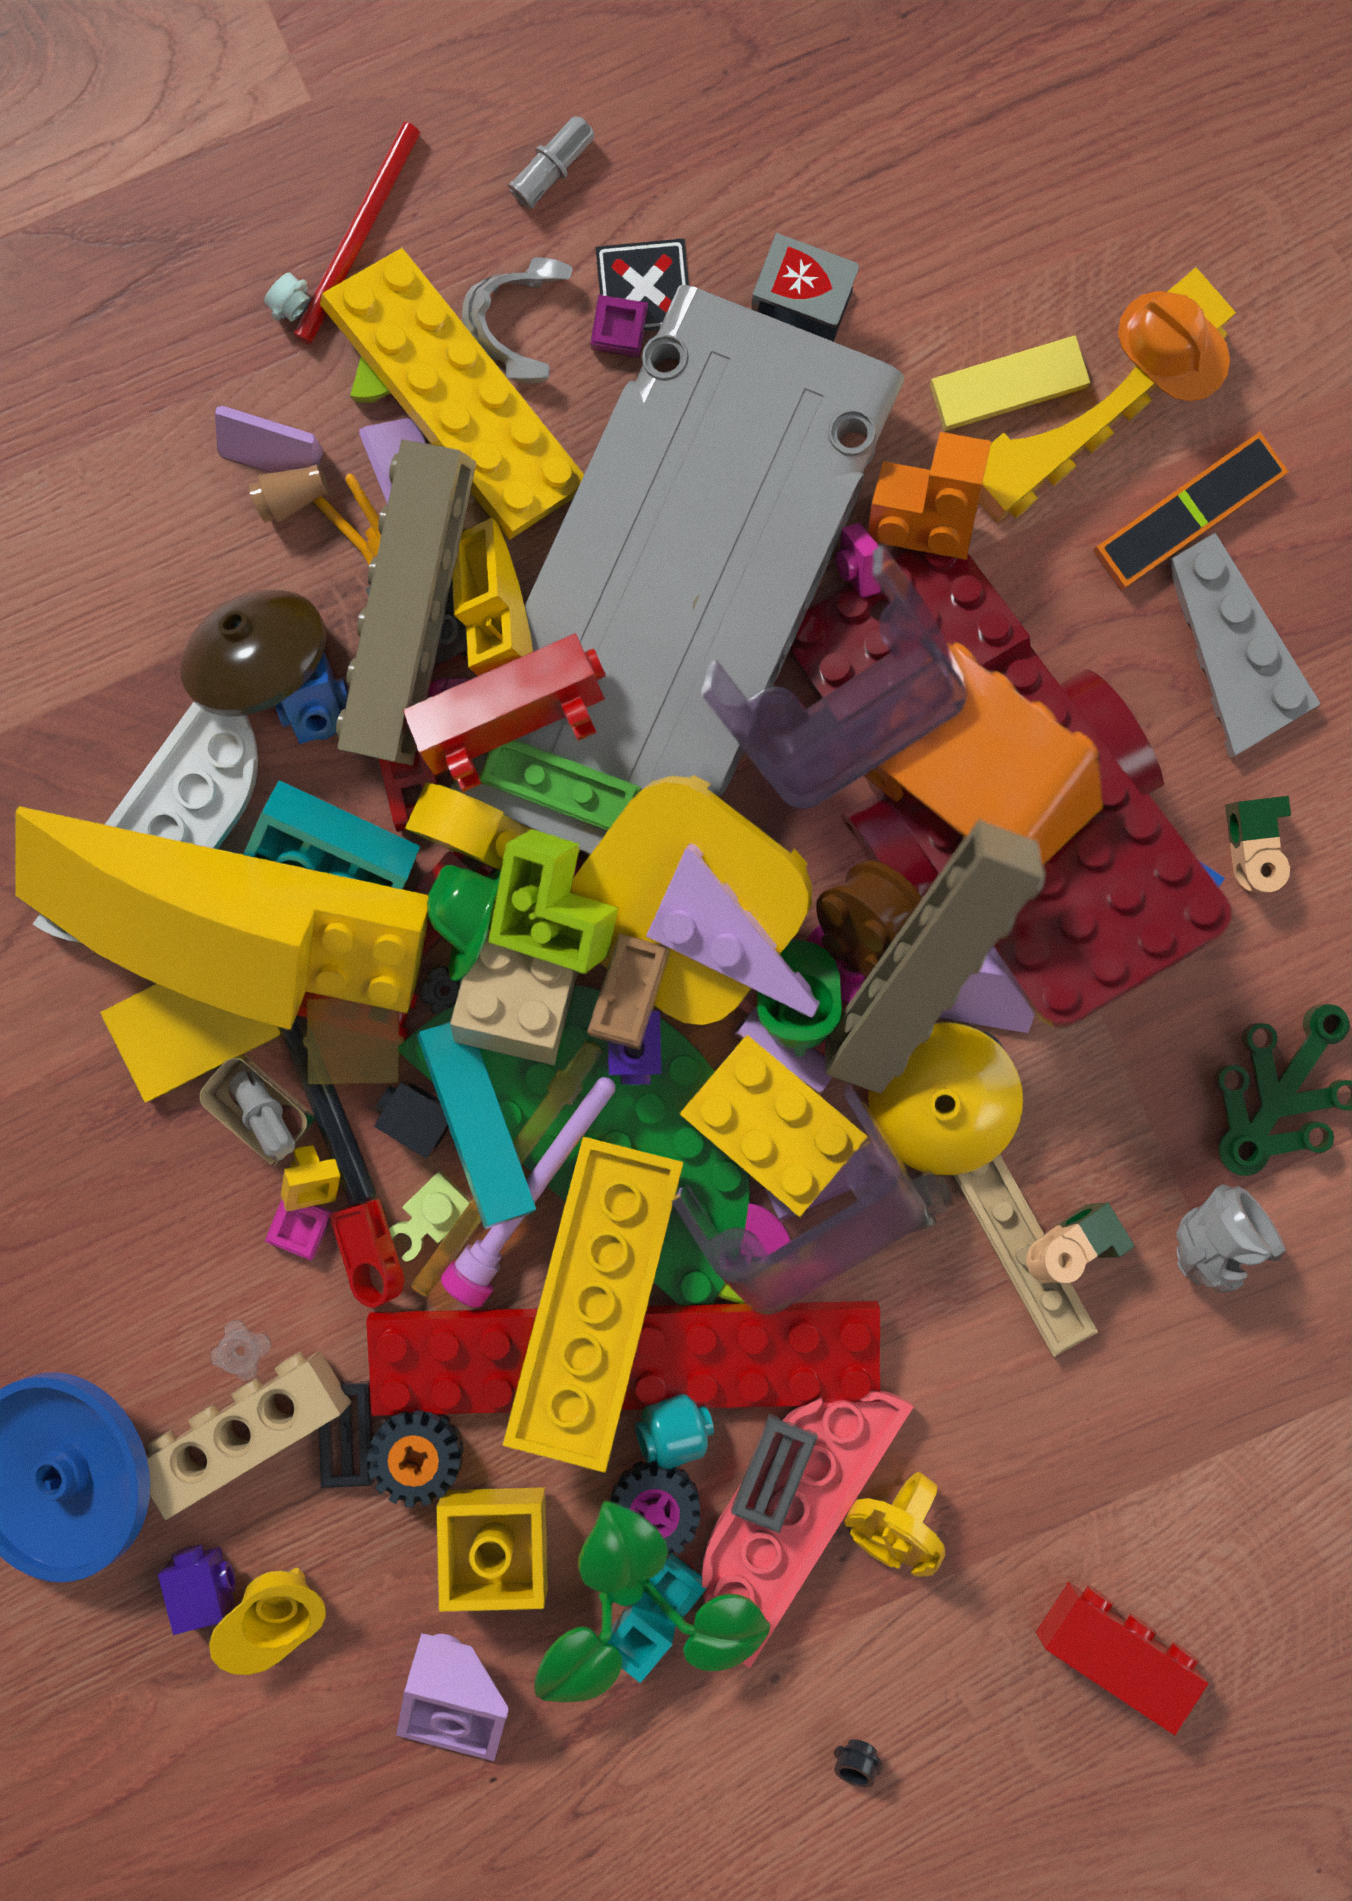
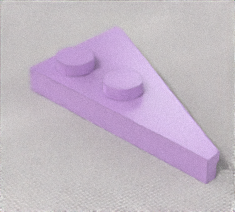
M690 843L683 853L646 936L793 1009L813 1017L820 1002L814 998L809 984L799 972L794 974L775 950L777 945L754 916L740 906L737 895L727 883L723 885L702 860L703 853L700 849Z

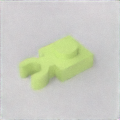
M442 1170L438 1171L402 1207L412 1219L410 1221L398 1222L389 1228L392 1239L399 1233H405L412 1240L411 1248L402 1256L405 1262L412 1260L420 1253L424 1245V1236L427 1233L439 1243L476 1206Z

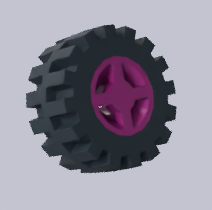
M640 1461L633 1464L631 1470H625L620 1475L617 1484L613 1487L610 1502L634 1511L652 1523L662 1534L667 1544V1559H669L670 1553L675 1551L678 1555L684 1550L687 1542H692L700 1522V1499L695 1483L690 1480L689 1474L684 1469L681 1471L676 1467L662 1469L654 1461L642 1464ZM658 1499V1501H657L656 1503H650V1504H648V1503L644 1502L645 1500L648 1501V1502H650V1501H655V1500Z

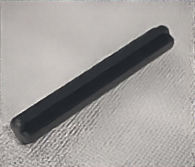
M296 1015L291 1030L279 1027L330 1157L336 1160L340 1173V1182L348 1202L352 1206L363 1204L376 1196V1189L309 1021L306 1017Z

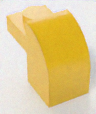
M428 782L425 783L405 829L445 849L465 854L500 871L502 870L506 843L531 830V828L503 815L504 812L453 789Z

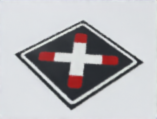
M684 238L595 247L600 295L647 302L648 313L645 331L659 330L678 287L689 285Z

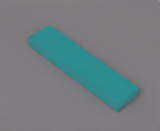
M450 1023L419 1031L417 1038L484 1229L534 1213L537 1209L479 1048L454 1042Z

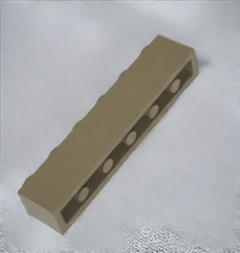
M401 439L399 453L395 454L391 460L389 479L392 486L388 505L382 508L379 516L378 527L381 539L378 554L369 565L368 583L371 588L367 607L362 609L358 618L357 632L360 641L356 658L351 661L347 671V685L350 689L346 708L340 712L337 720L336 734L339 738L337 749L403 764L413 765L417 745L403 710L426 700L428 696L477 463L460 450Z
M978 819L842 1012L839 1024L826 1037V1075L882 1094L894 1076L899 1077L904 1072L909 1056L919 1043L924 1044L929 1039L934 1023L945 1009L949 1010L954 1006L960 989L971 974H977L982 969L987 953L999 937H1005L1010 932L1017 913L1026 901L1034 899L1040 892L1045 879V870L1042 868L1037 841Z

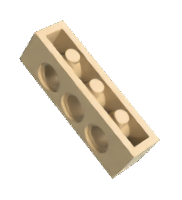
M321 1350L306 1359L301 1351L274 1368L278 1374L277 1377L263 1385L258 1377L231 1394L235 1401L221 1411L218 1410L215 1404H212L188 1420L191 1429L176 1437L174 1432L169 1430L145 1446L148 1452L146 1457L150 1473V1496L165 1520L342 1414L351 1404V1400L342 1391L339 1380ZM276 1393L285 1394L293 1401L294 1414L283 1413L276 1407L274 1401ZM232 1420H240L249 1427L251 1433L250 1440H243L235 1435L232 1430ZM189 1446L198 1447L205 1453L207 1457L206 1466L198 1465L191 1459Z

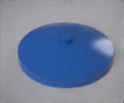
M46 1372L27 1376L0 1389V1557L17 1570L34 1578L50 1582H72L96 1574L125 1554L134 1543L144 1524L150 1499V1473L144 1446L135 1426L122 1407L95 1384L83 1378L60 1372Z

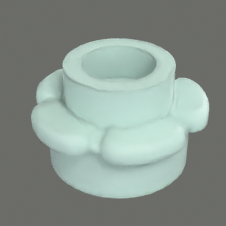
M286 273L272 285L264 298V304L273 311L272 318L278 321L281 318L287 317L290 321H294L305 311L310 302V298L306 295L308 291L307 282L304 279L299 281L291 273Z

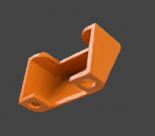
M940 642L855 753L860 774L895 802L904 796L903 787L964 837L969 834L978 819L1037 841L1042 866L1102 809L1100 769L1096 759L1099 752L1093 742L1082 733L1074 732L1072 734L1057 723L1056 718L1047 707L1037 701L1031 704L1016 693L1014 686L1005 676L998 672L990 674L978 665L970 651L959 643L950 645L946 642Z

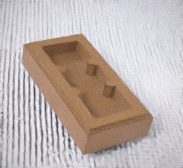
M622 934L618 935L590 1022L589 1036L640 1050L670 955L669 947Z

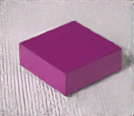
M598 295L590 342L591 350L640 358L648 303Z

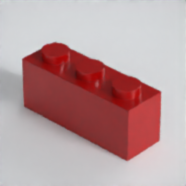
M1068 1581L1035 1632L1044 1649L1175 1736L1209 1685L1196 1668L1200 1661L1192 1653L1175 1642H1172L1168 1648L1154 1639L1157 1632L1137 1616L1130 1613L1128 1618L1124 1619L1112 1611L1111 1608L1114 1603L1095 1588L1087 1585L1085 1590L1082 1591Z

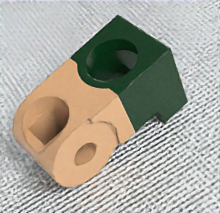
M1289 796L1226 804L1227 826L1236 882L1242 889L1250 893H1269L1279 890L1290 877V865L1280 849L1277 818L1291 816Z
M1109 1202L1086 1204L1035 1241L1028 1250L1026 1262L1030 1274L1042 1283H1071L1083 1274L1086 1263L1095 1257H1121L1135 1247Z

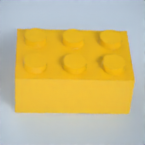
M748 1034L680 1113L684 1119L799 1217L868 1137Z

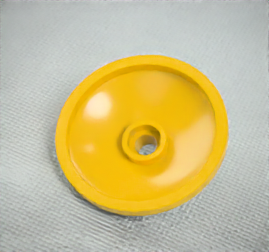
M940 1022L934 1023L929 1039L924 1044L919 1043L909 1056L904 1072L899 1077L894 1076L882 1094L869 1090L868 1101L873 1126L883 1144L895 1157L906 1165L925 1173L958 1175L985 1166L1000 1155L1008 1146L1020 1123L1023 1108V1092L1013 1061L993 1038L967 1025ZM950 1095L956 1103L953 1110L950 1112L939 1111L935 1106V1101L939 1096Z

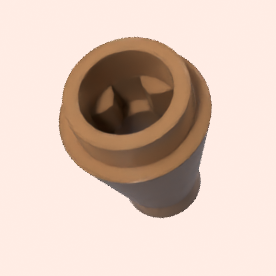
M318 464L307 468L260 474L258 476L259 481L249 484L255 508L265 523L272 520L281 523L320 496L330 493L327 480Z

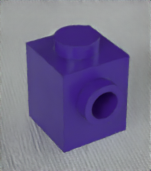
M660 1011L651 1012L640 1050L608 1041L609 1075H620V1084H651V1074H661Z
M193 1545L178 1550L172 1554V1559L158 1574L173 1635L218 1624L235 1607L232 1595L236 1586L235 1574L231 1563L224 1561L220 1547L204 1551L202 1545Z

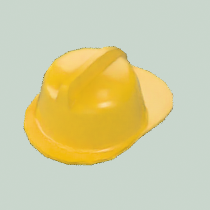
M294 1568L289 1572L281 1570L266 1572L257 1576L247 1586L242 1602L226 1615L212 1632L209 1642L211 1659L219 1669L235 1675H251L266 1671L279 1663L322 1627L326 1617L325 1603L306 1584L305 1575L302 1570Z

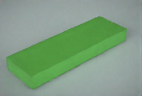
M517 740L489 751L480 774V780L483 785L605 831L611 828L628 803L642 790L640 786Z

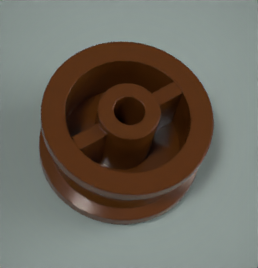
M873 860L858 862L848 871L843 886L834 885L828 887L817 899L816 913L824 933L822 936L824 948L832 957L844 960L855 971L867 978L923 897L905 877L891 867Z

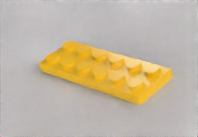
M403 248L322 293L320 302L322 308L431 444L460 450L477 462L470 492L487 514L499 523L501 531L508 540L514 538L574 498L584 473Z
M583 1137L503 1446L601 1472L606 1471L683 1162Z

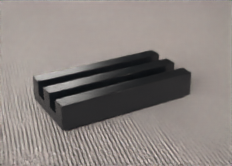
M350 1381L340 1382L342 1391L345 1395H348L350 1400L351 1395H357L360 1474H354L352 1412L350 1404L340 1415L342 1475H334L332 1420L319 1427L321 1488L372 1486L374 1478L370 1479L368 1473L371 1462H367L368 1451L372 1446L370 1443L373 1439L370 1381H360L359 1383H350Z

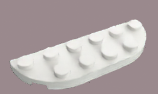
M193 702L105 825L218 849L246 810L256 783L258 770L257 745L247 715L220 716L203 710ZM39 914L33 923L39 929L53 936L80 942L42 914Z

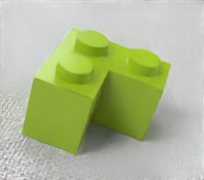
M534 829L506 843L488 942L584 974L608 957L618 908L570 893L580 846L579 843Z

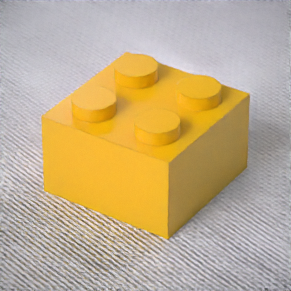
M545 1487L448 1490L437 1504L439 1612L544 1609L548 1592Z

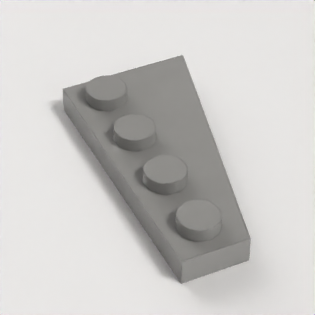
M1216 533L1175 556L1167 563L1186 623L1191 626L1198 649L1195 652L1200 667L1205 670L1213 695L1210 699L1216 718L1220 717L1227 739L1224 743L1229 758L1238 755L1321 704Z

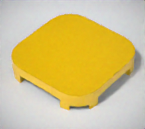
M695 775L691 777L668 776L651 781L628 803L574 876L570 893L618 908L609 955L600 962V964L608 969L619 934L663 945L646 935L683 853L691 843L697 846L703 853L702 860L723 885L727 883L737 895L740 906L754 916L777 945L775 950L780 954L799 931L813 904V886L806 869L808 863L795 848L791 853L708 790L711 783ZM669 948L670 955L654 1005L665 1014L682 1023L705 1025L726 1017L737 1008L752 988Z

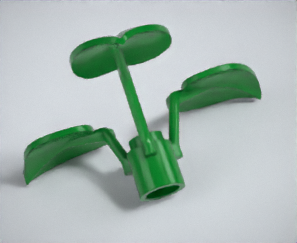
M605 1501L601 1507L596 1524L582 1547L578 1562L579 1572L584 1583L588 1587L601 1592L599 1599L602 1604V1630L599 1636H597L593 1630L587 1627H577L559 1637L549 1648L538 1668L534 1690L537 1697L543 1701L582 1702L596 1698L607 1691L618 1678L622 1667V1657L619 1650L614 1645L607 1644L612 1636V1604L617 1603L620 1606L633 1605L640 1600L643 1592L648 1594L682 1633L690 1635L684 1645L683 1654L688 1663L700 1670L722 1671L742 1663L761 1646L769 1633L771 1625L755 1602L738 1594L720 1595L708 1601L697 1612L694 1625L686 1622L656 1590L650 1578L656 1576L663 1569L667 1559V1544L662 1534L652 1523L636 1512Z

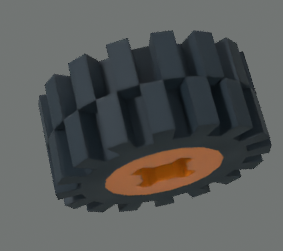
M415 1410L412 1413L405 1411L392 1415L389 1420H385L370 1443L372 1446L367 1455V1462H371L368 1473L370 1479L376 1477L378 1483L375 1488L380 1494L385 1490L391 1494L388 1499L390 1502L396 1504L401 1499L406 1501L405 1507L414 1508L416 1502H422V1506L432 1504L434 1498H442L447 1493L449 1487L454 1484L462 1466L464 1446L463 1442H459L460 1432L457 1426L452 1428L448 1424L450 1418L447 1415L443 1414L439 1417L433 1413ZM411 1460V1461L414 1462V1463H418V1465H419L420 1468H418L417 1465H414V1464H412V1463H410V1462H409V1463H406V1462H408V1461Z

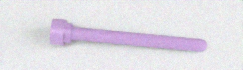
M603 1077L597 1080L526 1179L534 1203L615 1092V1084L610 1078ZM525 1216L493 1226L483 1240H476L474 1245L468 1244L455 1261V1266L459 1272L475 1284L488 1286L500 1269L498 1262L502 1258L500 1254L501 1249Z

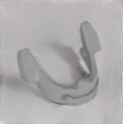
M535 257L531 260L530 266L525 272L495 274L471 286L463 301V324L491 358L505 363L506 377L517 383H542L548 380L550 367L546 363L523 357L509 350L493 336L488 329L485 314L491 304L490 293L497 291L499 285L503 283L521 284L541 289L543 282H556L570 278L573 270L572 266L554 259Z

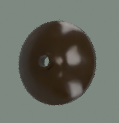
M261 590L238 596L215 609L195 629L182 656L180 668L182 684L191 699L200 708L212 714L229 717L243 716L268 709L298 690L318 666L326 644L324 621L316 607L308 599L294 592Z

